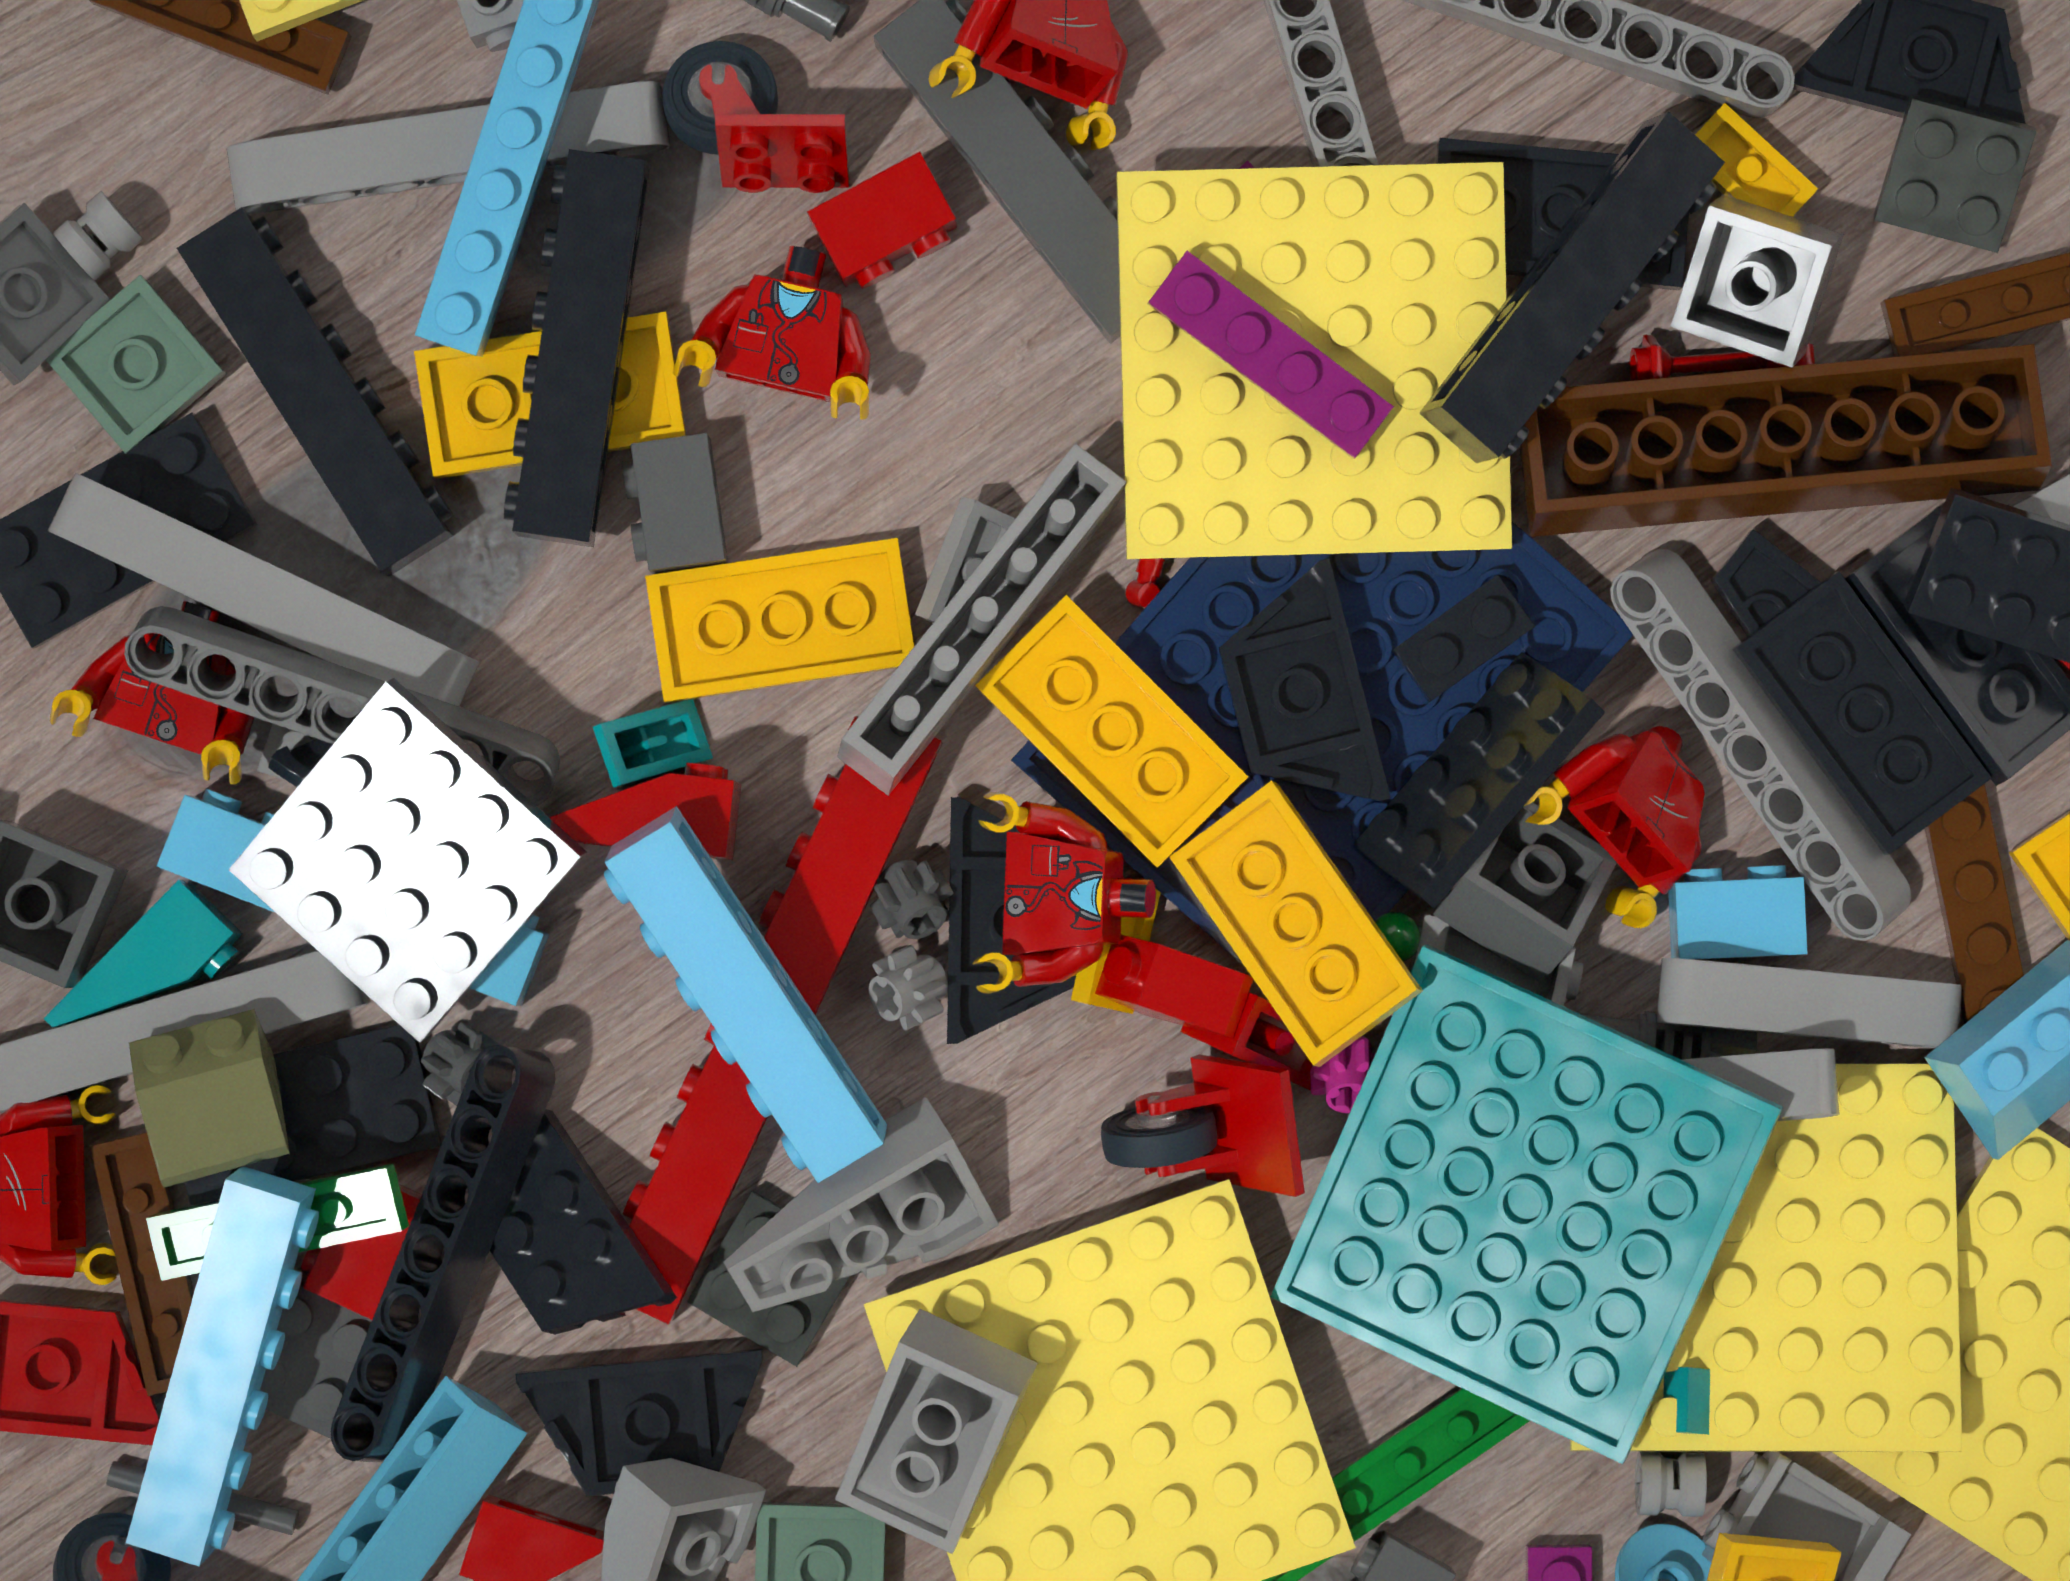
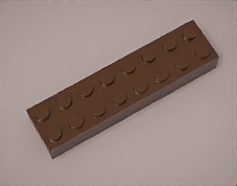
M2034 344L1565 387L1545 409L1537 407L1524 424L1529 429V434L1520 445L1531 537L1939 500L1947 498L1951 487L1977 496L2038 491L2052 467Z

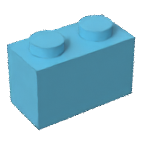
M1786 865L1747 867L1748 880L1723 881L1722 868L1691 869L1690 872L1684 873V882L1673 883V887L1668 891L1671 958L1711 959L1807 954L1804 877L1787 878Z

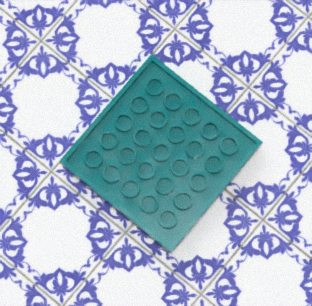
M1426 944L1422 946L1411 971L1412 976L1423 992L1393 1013L1270 1297L1623 1464L1647 1415L1783 1110V1106Z

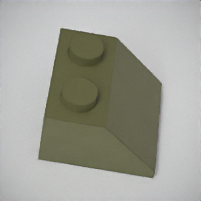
M255 1009L129 1042L135 1092L163 1188L290 1154L275 1059Z

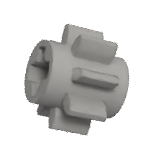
M909 945L873 963L872 966L878 976L870 981L869 998L873 1008L883 1019L887 1021L900 1019L903 1030H908L943 1013L944 1008L938 1000L945 996L948 989V981L943 967L934 957L927 954L917 957L913 945Z

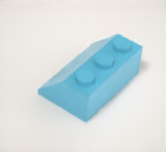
M2066 940L1924 1057L1993 1159L1999 1160L2070 1101L2069 940Z

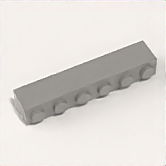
M1074 444L841 739L837 757L889 796L1117 506L1126 481L1077 444Z

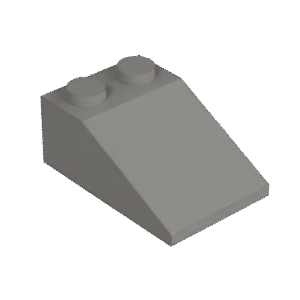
M919 1309L897 1345L835 1500L953 1554L1009 1432L1038 1363Z

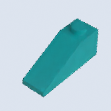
M177 880L43 1019L52 1028L61 1027L199 980L205 973L213 979L238 955L239 951L232 945L243 933L192 883L187 880Z

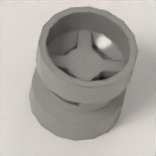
M102 191L86 203V212L77 220H66L53 231L54 236L67 252L95 281L110 269V259L118 252H129L143 240V237ZM85 225H88L108 248L106 251L84 229Z
M1638 1451L1635 1467V1505L1637 1514L1658 1516L1664 1509L1677 1510L1682 1516L1703 1517L1707 1490L1706 1459L1704 1453L1683 1452L1678 1458H1664L1658 1451Z

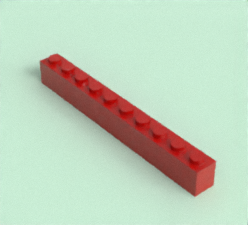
M857 716L854 717V719H853V721H852L850 727H851V726L853 725V723L857 720V718H858ZM935 737L889 796L847 764H845L839 778L831 774L827 775L813 805V809L822 813L813 835L810 836L801 832L786 862V867L795 870L785 894L774 889L760 917L758 924L768 928L764 939L815 1016L874 892V886L877 884L878 877L888 862L943 744L941 740ZM712 1023L704 1038L705 1041L714 1045L703 1068L692 1064L677 1095V1099L687 1103L676 1126L668 1122L664 1123L651 1150L650 1157L659 1161L649 1184L640 1180L637 1181L622 1215L632 1219L630 1223L631 1229L677 1296L671 1304L661 1307L648 1305L636 1310L668 1325L673 1321L767 1120V1118L760 1114L750 1099L746 1089V1084L750 1083L739 1064L737 1062L732 1065L728 1064L717 1050L711 1037V1031L715 1029Z

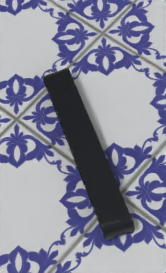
M494 1045L487 1047L479 1053L472 1066L332 1421L331 1441L336 1452L344 1459L360 1462H383L436 1388L554 1089L556 1080L555 1069L550 1059L542 1052ZM515 1069L516 1076L514 1083L512 1084V1074ZM490 1129H492L491 1142L489 1143L488 1136ZM468 1188V1198L467 1202L465 1203L466 1189ZM443 1248H444L445 1255H444V1260H443V1262H442V1257H441V1256H442V1251H443ZM420 1307H421V1317H420V1321H419V1319H418V1313H419V1309H420ZM396 1366H397V1372H398V1374H397V1378H396V1380H395V1371H396ZM374 1427V1435L372 1440V1428Z

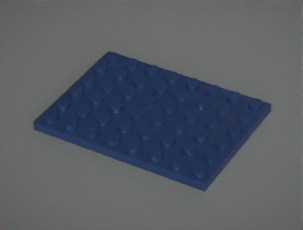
M1511 521L1512 549L1190 557L1117 639L1115 644L1248 776L1172 854L1272 780L1279 784L1375 922L1380 916L1389 913L1409 889L1370 861L1353 844L1369 827L1373 818L1384 810L1411 779L1415 770L1425 763L1453 731L1457 722L1467 715L1495 683L1499 674L1523 652L1583 692L1633 634L1620 615ZM1328 558L1330 559L1391 797L1383 801L1250 773L1219 653L1221 645L1248 624L1316 563ZM1498 575L1535 627L1437 698L1428 702L1392 650ZM1028 740L1011 759V762L1062 807L1071 810L1102 832L1107 846L1112 851L1122 853L1124 861L1144 879L1153 880L1155 888L1243 965L1176 868L1170 856L1156 868Z

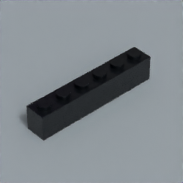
M1670 112L1644 121L1419 414L1475 463L1499 458L1500 456L1506 459L1513 454L1529 434V429L1524 424L1537 407L1540 409L1548 407L1565 388L1567 380L1562 375L1575 358L1578 360L1585 358L1599 344L1605 334V331L1600 327L1612 309L1619 311L1624 308L1638 293L1642 286V281L1637 277L1650 260L1654 263L1659 261L1674 246L1680 236V233L1674 228L1687 211L1690 214L1695 213L1713 195L1717 185L1712 179L1725 161Z
M569 149L567 166L556 165L551 189V203L561 204L557 229H546L542 249V266L551 267L548 292L537 291L532 317V329L542 331L538 356L528 354L523 377V393L532 394L529 419L518 418L513 445V456L523 457L519 482L509 481L504 504V519L514 521L512 531L518 537L594 548L650 173L646 160Z
M241 207L177 247V250L378 569L389 577L451 538L453 535L444 522L454 515L434 484L425 489L420 485L410 469L420 463L401 431L398 430L389 435L377 414L385 410L386 407L369 380L363 377L355 382L343 360L350 357L352 353L332 323L321 328L309 307L318 302L300 271L296 269L292 273L287 274L276 257L275 253L282 250L284 246L268 220L263 215L254 221Z

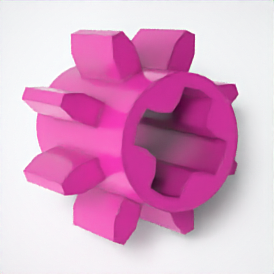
M1361 1036L1322 1066L1312 1065L1310 1069L1311 1094H1326V1102L1330 1108L1337 1112L1349 1114L1376 1052L1372 1053L1370 1041Z

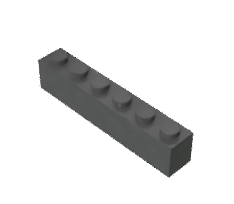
M943 0L917 1L874 35L875 47L1111 344L1120 337L1116 200L1112 196L1107 197L1103 201L1100 200L1087 183L1094 174L1083 158L1072 146H1069L1062 152L1047 133L1054 127V123L1042 106L1032 96L1023 102L1008 83L1011 79L980 67L981 56L975 54L972 60L976 71V79L970 90L954 99L951 98L953 92L958 87L959 80L956 72L949 68L946 69L942 81L932 88L928 79L930 71L936 64L955 54L959 45L953 41L967 12L957 0H947L946 2Z

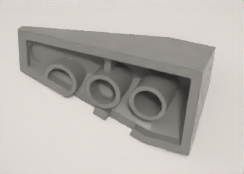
M927 1097L885 1120L887 1129L883 1145L823 1181L817 1183L816 1180H813L724 1261L727 1270L752 1312L825 1292L832 1281L862 1272L867 1279L887 1274V1265L920 1256L923 1263L946 1257L999 1226L995 1215L956 1143Z
M672 1458L623 1466L605 1520L601 1581H715L725 1562L728 1560L737 1564L748 1546L766 1490L758 1483Z

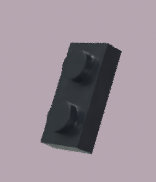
M1496 575L1397 646L1392 652L1428 702H1431L1533 629L1535 625L1501 578Z

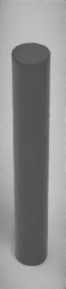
M113 1461L106 1485L139 1494L146 1469ZM231 1493L227 1511L235 1513L236 1521L288 1535H293L299 1516V1510L236 1493Z

